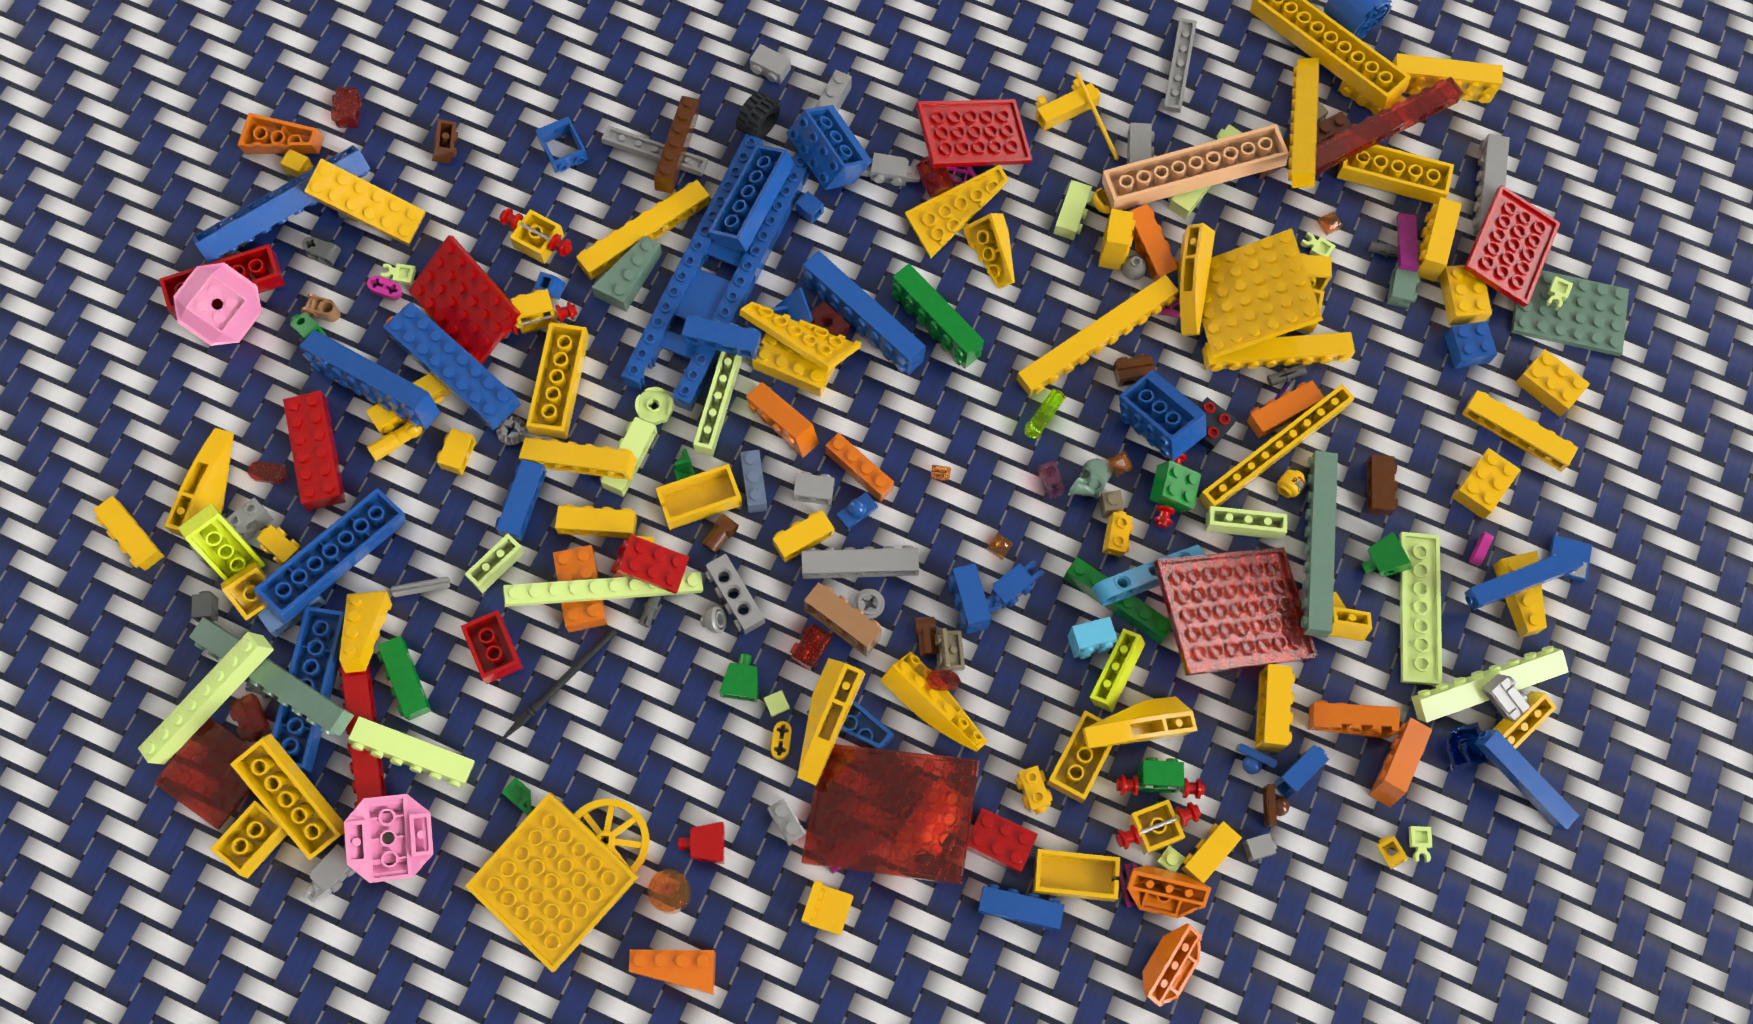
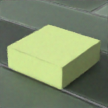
M782 690L764 698L771 717L790 709Z

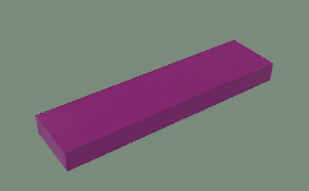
M1398 213L1396 220L1399 269L1417 272L1419 269L1416 216Z

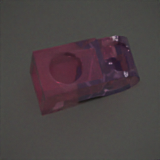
M1052 461L1039 465L1036 471L1042 480L1048 499L1051 500L1064 496L1065 490L1056 462Z

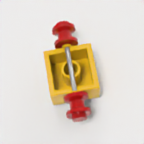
M511 208L501 212L499 216L500 223L503 226L509 224L510 229L514 231L510 236L513 248L543 264L546 263L555 250L559 251L561 257L571 252V240H562L564 234L561 225L531 209L524 218L520 213L514 215Z
M539 289L534 291V293L517 295L515 298H511V301L521 314L507 333L513 332L515 335H518L519 328L522 334L547 328L549 322L558 323V317L560 323H563L564 318L568 317L575 320L574 316L578 315L575 304L571 305L569 301L565 307L555 305L556 313L548 289Z
M1168 799L1132 813L1128 817L1131 824L1129 831L1117 830L1118 835L1115 838L1119 847L1123 846L1125 850L1129 849L1130 843L1135 842L1137 845H1140L1143 854L1146 855L1183 840L1185 835L1181 826H1187V821L1189 820L1198 822L1201 812L1199 807L1192 802L1187 803V808L1183 810L1180 807H1176L1174 812Z

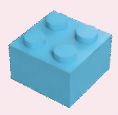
M1110 617L1072 626L1067 636L1073 657H1080V659L1089 658L1091 654L1097 652L1099 654L1110 652V649L1117 640Z

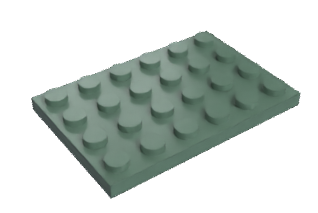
M1542 270L1529 304L1523 308L1514 302L1511 333L1620 356L1623 354L1629 289ZM1556 276L1573 283L1568 298L1563 301L1562 306L1558 310H1555L1557 306L1555 302L1546 306L1547 300L1551 297L1547 293Z

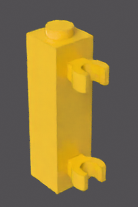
M1078 79L1072 81L1074 83L1071 86L1072 92L1047 103L1043 95L1036 98L1038 102L1035 103L1037 106L1035 119L1043 131L1091 109ZM1091 82L1085 86L1096 107L1099 104L1101 95L1098 88H1095Z

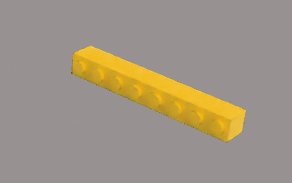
M698 180L686 184L680 191L673 192L669 198L656 203L650 210L643 211L639 217L626 222L623 227L612 231L604 239L596 241L590 248L582 250L576 256L578 265L590 280L596 278L618 262L643 236L655 240L710 204V195Z
M1351 332L1275 337L1217 358H1213L1208 342L1205 343L1202 349L1205 370L1213 372L1222 369L1238 370L1244 367L1255 369L1259 366L1271 368L1276 365L1292 366L1298 363L1309 365L1313 362H1320L1322 364L1331 361L1346 362L1355 353Z

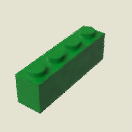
M398 636L379 644L378 648L380 651L377 652L380 662L386 666L384 674L387 680L392 682L393 687L390 689L395 699L398 698L400 705L397 708L401 717L404 716L410 721L431 712L432 710L405 640Z

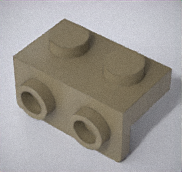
M941 628L935 635V644L938 646L937 663L940 665V671H963L965 669L961 630L947 631L946 628Z

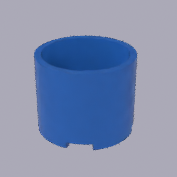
M1328 0L1324 7V13L1356 37L1362 39L1368 34L1366 31L1371 30L1375 25L1378 26L1392 8L1390 5L1392 1Z

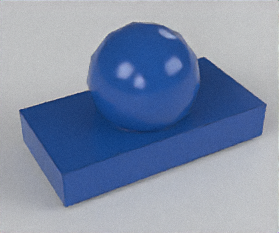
M865 492L857 499L852 500L836 516L849 530L875 511L878 505Z
M1242 743L1237 745L1236 751L1246 755L1242 766L1248 774L1259 773L1262 769V763L1271 768L1276 767L1277 760Z

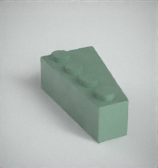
M643 236L592 286L594 297L627 312L662 255L660 243Z

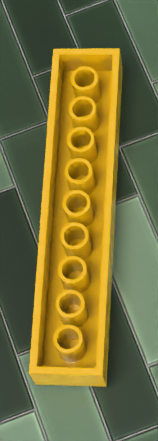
M1252 0L1251 13L1310 57H1319L1321 65L1380 109H1386L1407 90L1411 79L1410 75L1307 0Z

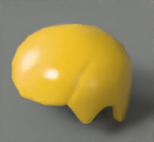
M1101 187L1092 196L1093 205L1100 213L1110 214L1112 208L1105 189L1102 190Z

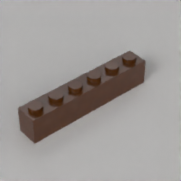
M681 96L654 175L656 191L673 194L699 116V99Z
M1342 111L1317 123L1316 151L1347 135L1352 124ZM1290 137L1284 140L1288 152L1290 145ZM1288 156L1286 166L1289 165L1290 156ZM1285 166L1256 173L1254 175L1259 180Z

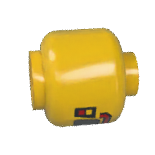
M1287 470L1277 481L1278 491L1286 498L1297 497L1306 486L1303 473L1298 470Z

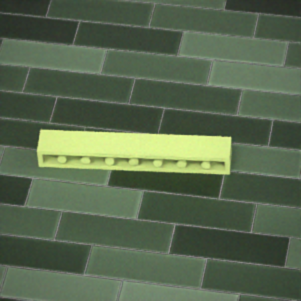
M247 632L138 747L148 763L165 765L274 650L263 635Z
M1547 646L1542 648L1540 652L1526 653L1523 658L1509 659L1506 661V664L1492 665L1489 667V670L1475 671L1469 677L1455 678L1452 683L1438 684L1435 686V689L1421 690L1418 692V695L1411 697L1417 719L1429 722L1489 701L1490 699L1484 693L1482 687L1497 674L1511 676L1516 681L1515 687L1518 690L1565 674L1569 671L1563 650L1554 648V646Z

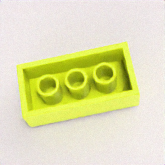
M212 503L178 527L183 537L224 581L254 561L260 568L265 566L259 555Z

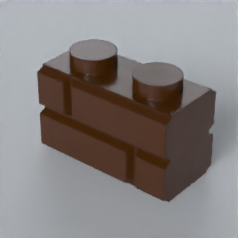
M1138 354L1135 358L1130 359L1120 357L1113 365L1117 387L1133 385L1150 371L1154 370L1156 372L1152 355Z

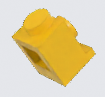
M1385 836L1379 840L1380 844L1376 845L1390 869L1409 860L1395 836ZM1390 848L1396 850L1394 855L1388 854Z

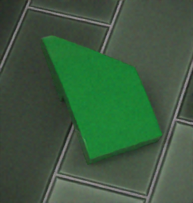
M685 448L679 460L674 464V473L677 481L696 475Z
M515 777L501 793L528 816L532 812L531 790Z

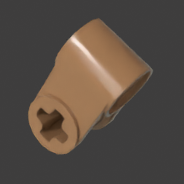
M311 293L307 296L308 300L305 307L301 309V312L306 313L309 317L328 322L337 321L341 315L340 310L332 300Z

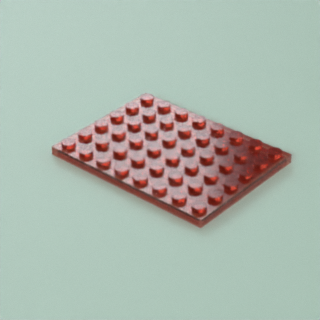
M1284 547L1157 559L1153 562L1185 676L1311 660L1318 657L1312 636L1303 635L1304 628L1301 627V619L1304 616V609H1302V603Z
M834 744L819 781L814 788L801 863L962 885L980 761L976 759Z

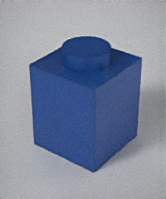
M807 191L804 195H800L797 198L796 212L810 224H813L824 213V204Z
M540 271L534 289H548L550 297L559 300L566 283L554 275Z

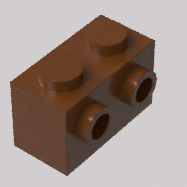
M442 119L437 120L432 161L450 164L452 157H456L457 147H454V143H457L458 132H455L456 122Z

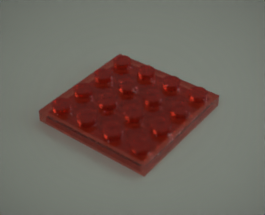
M209 718L184 744L155 780L154 784L220 830L251 790L230 765L248 750L250 746Z

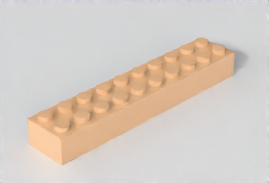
M1277 124L1104 170L1102 184L1111 208L1124 210L1286 166L1289 152Z

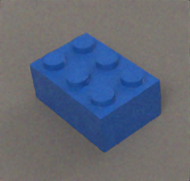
M976 563L953 568L952 574L949 576L948 586L950 592H954L955 595L953 603L955 610H959L960 618H958L960 628L964 629L966 634L988 629L992 618Z

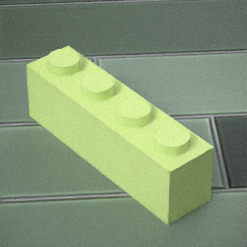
M637 417L634 418L633 422H629L626 428L627 433L624 438L620 439L617 446L618 450L622 448L629 449L637 459L632 479L600 477L604 489L624 497L658 433L656 425Z
M1210 506L1206 513L1205 531L1282 539L1287 533V514Z

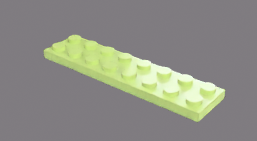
M1401 532L1399 534V542L1412 565V569L1400 572L1401 683L1436 686L1442 684L1440 535Z

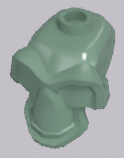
M1098 458L1088 460L1083 465L1081 478L1076 479L1068 495L1077 494L1083 497L1090 496L1098 499L1099 492L1104 489L1106 482L1110 478L1107 464Z

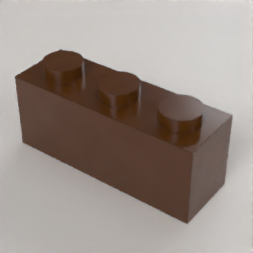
M1372 454L1366 461L1367 514L1390 516L1398 507V499L1395 498V492L1398 487V483L1395 481L1397 463H1395L1394 456Z

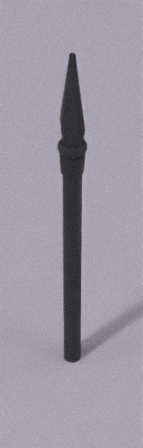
M612 627L537 701H534L530 708L527 707L525 709V712L514 722L499 742L501 743L518 730L531 717H535V713H538L542 706L618 632Z

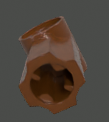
M721 514L714 523L711 532L703 540L702 545L715 554L727 538L730 539L736 533L739 524L725 514Z
M935 617L915 618L916 636L918 635L920 656L937 655Z

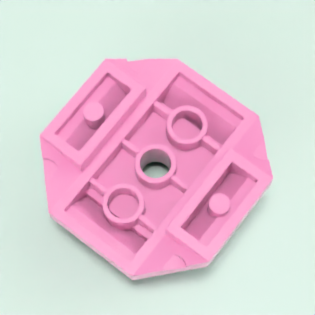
M226 263L196 266L173 296L178 324L210 346L239 343L262 314L257 285ZM215 299H221L223 302V307L219 310L212 307V302Z
M408 794L363 798L344 821L346 864L369 883L413 878L433 855L431 814ZM385 832H390L393 835V840L389 844H385L382 841V836Z

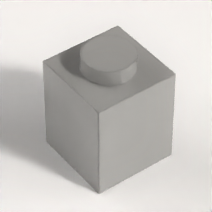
M1270 833L1242 842L1249 862L1276 854L1277 844L1275 839L1271 838Z

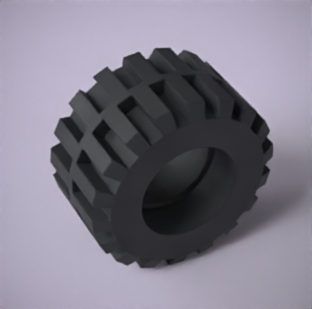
M762 91L754 93L746 100L736 119L737 129L745 135L747 133L760 139L764 138L774 127L779 117L780 104Z

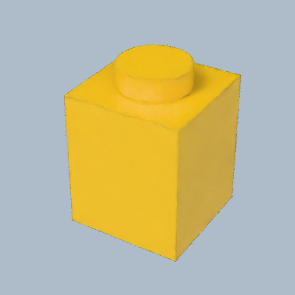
M291 149L287 151L280 162L285 173L295 177L302 175L313 167L309 157Z

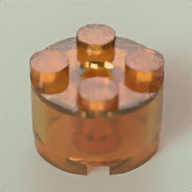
M667 869L653 876L648 886V896L653 906L660 912L676 914L690 902L691 886L682 873ZM669 887L675 891L671 893L670 897L665 893V890L667 891Z

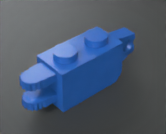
M1034 560L1025 567L1019 563L993 584L991 595L986 600L990 613L1001 607L1003 609L1007 606L1012 607L1019 601L1018 597L1022 594L1026 596L1033 590L1034 582L1045 573L1042 569L1033 576L1028 573L1037 564Z

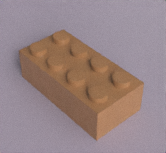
M818 582L804 599L805 612L866 657L881 639V625L876 620H869L865 617V613L858 607L853 608L850 606L849 601L845 597L835 595L833 589L827 584L822 585Z

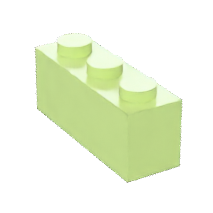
M1071 180L1053 234L1071 240L1075 239L1076 234L1080 235L1083 226L1080 222L1081 219L1085 220L1088 209L1085 207L1086 204L1090 205L1093 196L1090 193L1092 186Z
M506 534L465 573V576L483 594L525 552L515 539Z

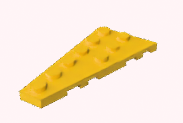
M1000 165L905 212L908 222L930 259L1008 183V177Z
M750 302L740 309V316L826 372L861 347L862 342L855 340V342L846 340V336L841 334L838 336L832 335L825 328L803 320L797 322L790 319V315L784 314L781 316L773 313V309L755 302Z

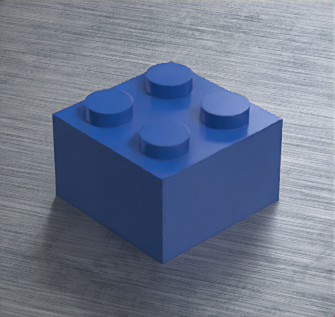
M1487 321L1452 326L1444 335L1454 369L1487 364L1497 355Z

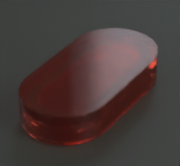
M256 461L249 466L248 475L257 482L280 484L287 479L288 471L281 464Z
M949 670L931 671L926 678L928 685L937 691L955 690L961 683L959 676Z

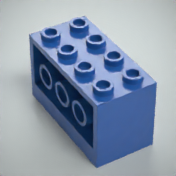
M834 105L805 109L786 132L824 190L854 184L872 162Z
M1154 370L1150 371L1119 395L1120 417L1122 421L1132 426L1138 435L1145 437L1151 446H1155L1165 458L1168 457L1171 461L1176 460L1206 436V413Z

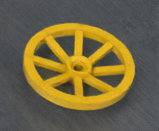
M606 798L589 802L575 812L574 815L579 820L582 817L585 818L601 841L605 837L609 838V843L606 845L625 864L627 863L615 849L616 845L641 849L636 861L630 867L635 873L641 868L649 851L650 836L645 820L633 806L621 800ZM601 807H608L604 830H601L589 815L590 811ZM615 807L633 816L612 832L610 831ZM636 822L638 823L642 842L616 839L619 834Z

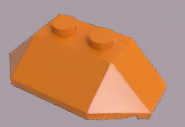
M1148 865L1133 868L1127 885V889L1139 910L1174 918H1180L1197 909L1205 908L1211 891L1210 886L1186 874Z
M1188 923L1162 937L1142 971L1144 995L1159 1007L1179 997L1199 963L1202 934Z

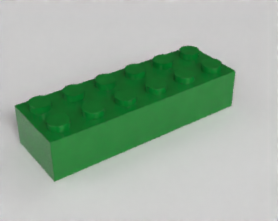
M910 263L893 275L892 297L896 301H900L904 305L903 307L906 312L912 314L916 318L917 323L928 330L930 337L934 340L936 339L940 343L941 348L953 356V360L957 365H961L965 369L981 356L984 340Z

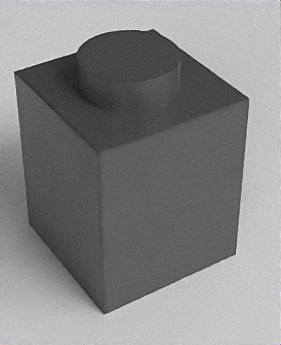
M201 591L199 594H193L191 618L198 623L202 617L210 621H218L219 598L210 591Z

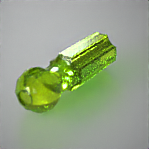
M1052 389L1034 416L1025 425V434L1029 438L1034 439L1042 435L1044 428L1066 399L1061 391Z

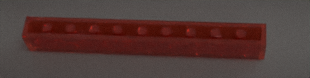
M1452 77L1445 80L1441 79L1434 86H1427L1420 93L1412 94L1402 102H1396L1391 108L1387 110L1382 109L1375 116H1368L1361 123L1351 125L1346 131H1339L1328 140L1323 139L1316 145L1315 176L1458 103L1463 95V91Z

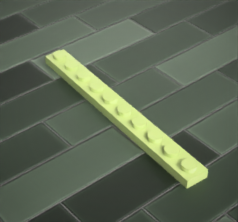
M701 572L684 573L676 594L629 577L503 586L505 607L703 592Z

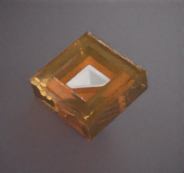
M1126 451L1108 459L1117 477L1134 469Z

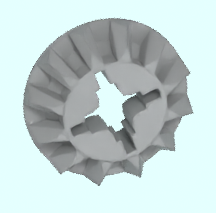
M510 415L497 427L496 433L499 440L504 444L515 445L526 437L527 427L522 419ZM512 426H514L517 432L512 431L510 434H508L509 432L506 428H512Z
M864 589L855 596L854 608L858 607L865 613L864 616L868 619H876L882 614L885 601L878 591ZM873 599L872 605L874 608L869 607L865 611L866 604L864 601L869 602Z

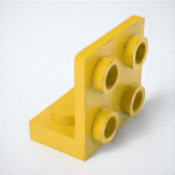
M815 880L801 922L841 935L853 895L824 886L823 882Z

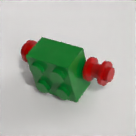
M1184 453L1174 461L1169 460L1157 465L1150 500L1160 504L1156 506V511L1159 515L1154 517L1153 522L1162 529L1172 526L1173 521L1170 519V515H1174L1175 511L1184 513L1193 510L1195 506L1201 474L1181 465L1187 459Z
M1147 757L1146 760H1143L1137 766V775H1134L1132 779H1126L1125 775H1121L1120 779L1116 780V791H1120V795H1124L1126 791L1132 792L1133 796H1137L1138 791L1177 793L1180 791L1183 798H1187L1189 794L1195 795L1196 799H1200L1201 795L1205 793V784L1201 783L1199 778H1196L1195 782H1189L1187 778H1184V762H1178L1176 758L1158 761V758Z

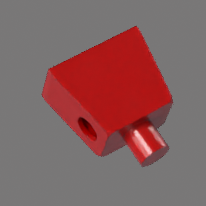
M724 822L692 827L690 829V837L678 839V849L690 850L691 859L724 864Z

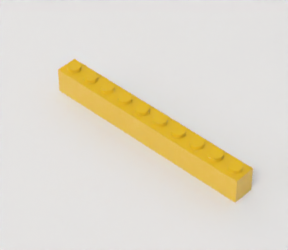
M1319 57L1297 59V66H1294L1292 110L1294 111H1291V133L1293 134H1290L1288 181L1292 180V188L1315 187Z
M1165 274L1018 372L1016 380L1029 396L1034 393L1036 395L1041 393L1046 385L1056 383L1061 375L1064 373L1066 375L1069 374L1079 363L1080 365L1084 364L1091 355L1099 354L1106 345H1112L1121 335L1129 334L1134 326L1144 324L1149 316L1152 314L1155 316L1162 311L1164 306L1172 305L1177 300L1179 290Z
M1341 384L1202 491L1198 500L1207 510L1210 506H1221L1346 409L1355 397Z

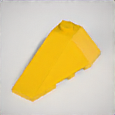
M990 213L964 226L963 229L969 246L975 250L978 255L977 258L980 262H983L987 268V273L998 289L1014 283L1009 231L1003 213Z

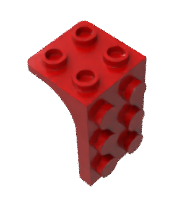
M630 535L627 540L624 539L622 544H620L616 554L619 557H617L616 562L614 561L610 572L613 573L612 578L629 577L676 594L689 556Z

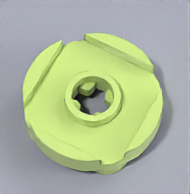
M647 388L645 392L641 395L639 394L636 398V413L640 419L651 424L666 423L673 412L672 398L662 388ZM653 402H656L659 406L655 410L649 407V405H653Z

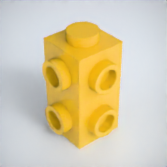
M1116 511L1108 517L1102 553L1121 557L1129 551L1130 541L1128 539L1134 527V524L1131 523L1133 516H1129L1123 511Z
M270 524L261 530L256 539L261 543L259 547L267 554L269 552L274 554L275 556L272 559L282 566L300 551L299 548L301 546L294 539L289 541L285 538L288 534L280 527L275 529Z
M1037 765L1019 771L1015 781L1018 789H1022L1024 808H1028L1030 813L1035 812L1036 815L1046 812L1047 808L1051 805L1050 801L1053 799L1050 790L1045 788L1044 782L1046 778L1043 770H1039Z

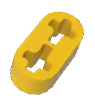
M785 721L778 722L773 730L771 754L776 760H784L789 754L792 730L790 724ZM785 726L788 733H784V738L780 739V732L777 730ZM779 743H783V750L786 751L782 752L779 756L774 750L779 748Z

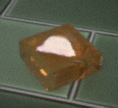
M1334 211L1317 220L1326 235L1343 227Z
M932 465L930 478L949 481L951 468Z
M997 533L987 547V550L1003 560L1014 543Z

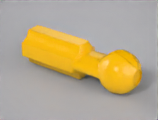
M407 421L402 427L388 433L368 445L367 448L374 459L378 461L412 438L419 437L423 428L420 426L417 428Z

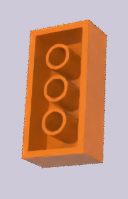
M592 545L553 552L558 581L599 579L595 552ZM603 600L561 603L565 627L569 633L607 625Z

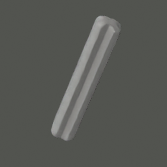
M442 577L395 585L391 587V594L393 597L446 589L450 587V579Z

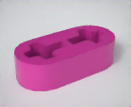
M372 276L367 281V286L371 293L395 301L400 299L403 294L400 285L389 279ZM378 282H379V284L381 285V287H380V286H376V287L374 288L373 284H378ZM396 288L397 292H393L391 294L389 290H394Z
M1485 531L1482 533L1469 559L1470 563L1477 567L1480 566L1493 541V535Z

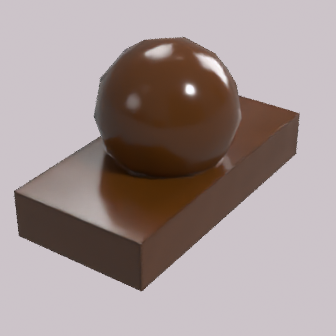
M1267 784L1262 788L1265 828H1272L1277 825V816L1286 815L1290 805L1284 797H1276L1275 784Z

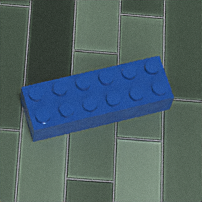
M756 144L708 231L716 245L747 252L794 165L787 150Z

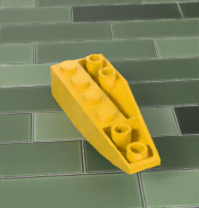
M1204 223L1188 225L1182 236L1177 270L1182 336L1199 335L1215 237V231Z
M214 428L196 456L164 525L172 534L183 536L178 527L211 503L222 513L234 438L233 432Z
M909 652L893 664L880 680L912 712L952 740L976 752L988 742L940 679L912 652Z
M828 658L812 694L797 778L815 786L817 785L864 679L865 673L863 670Z
M1176 696L1141 701L1082 729L1087 749L1178 737L1198 731L1193 711Z

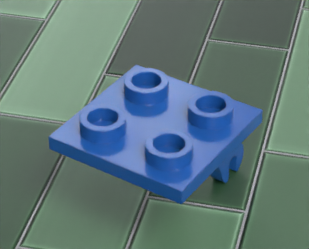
M798 288L776 305L775 308H771L774 311L773 313L781 316L784 314L790 315V319L797 322L800 320L808 323L813 321L802 288Z

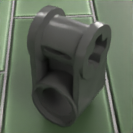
M306 237L302 241V247L306 252V256L327 266H333L341 252L340 247L336 244L315 237Z

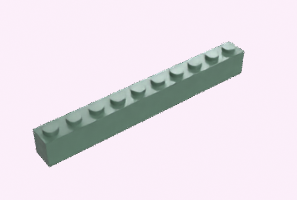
M1315 451L1308 458L1307 462L1310 474L1307 476L1309 491L1306 494V502L1309 504L1305 513L1308 526H1306L1304 536L1307 538V544L1304 546L1306 562L1303 565V573H1306V580L1304 579L1302 590L1305 591V598L1302 600L1304 616L1301 619V627L1304 628L1303 635L1327 638L1332 632L1338 453Z
M202 617L189 638L195 641L194 645L203 651L205 649L209 650L207 654L216 660L222 659L240 640ZM267 657L248 676L250 678L248 682L258 688L260 686L264 687V693L271 697L276 695L279 697L277 699L279 703L286 707L291 705L293 707L291 711L301 717L304 714L307 716L305 719L307 722L314 726L319 724L322 726L320 730L329 736L332 733L341 736L354 717L352 713Z

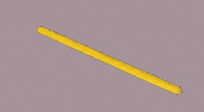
M1076 71L1075 75L1114 159L1118 160L1119 157L1080 73Z

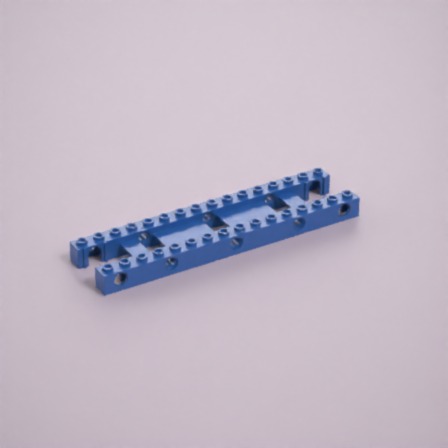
M747 133L621 374L624 385L641 391L642 387L646 385L644 379L645 369L647 365L650 369L656 366L655 362L662 348L690 359L691 361L687 369L683 370L684 374L677 388L673 390L674 394L672 396L675 406L692 412L721 351L683 343L682 336L669 331L674 322L676 323L678 317L686 320L687 315H700L705 319H717L722 323L736 324L740 316V309L745 306L811 173V169L802 156L795 152L794 156H791L794 165L747 252L716 245L708 231L756 144L763 145V139ZM709 256L737 267L731 281L701 270Z

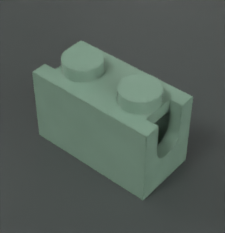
M1399 264L1396 265L1392 271L1386 304L1408 309L1410 303L1416 302L1418 292H1415L1420 282V276H1418L1419 269L1417 272L1399 269Z

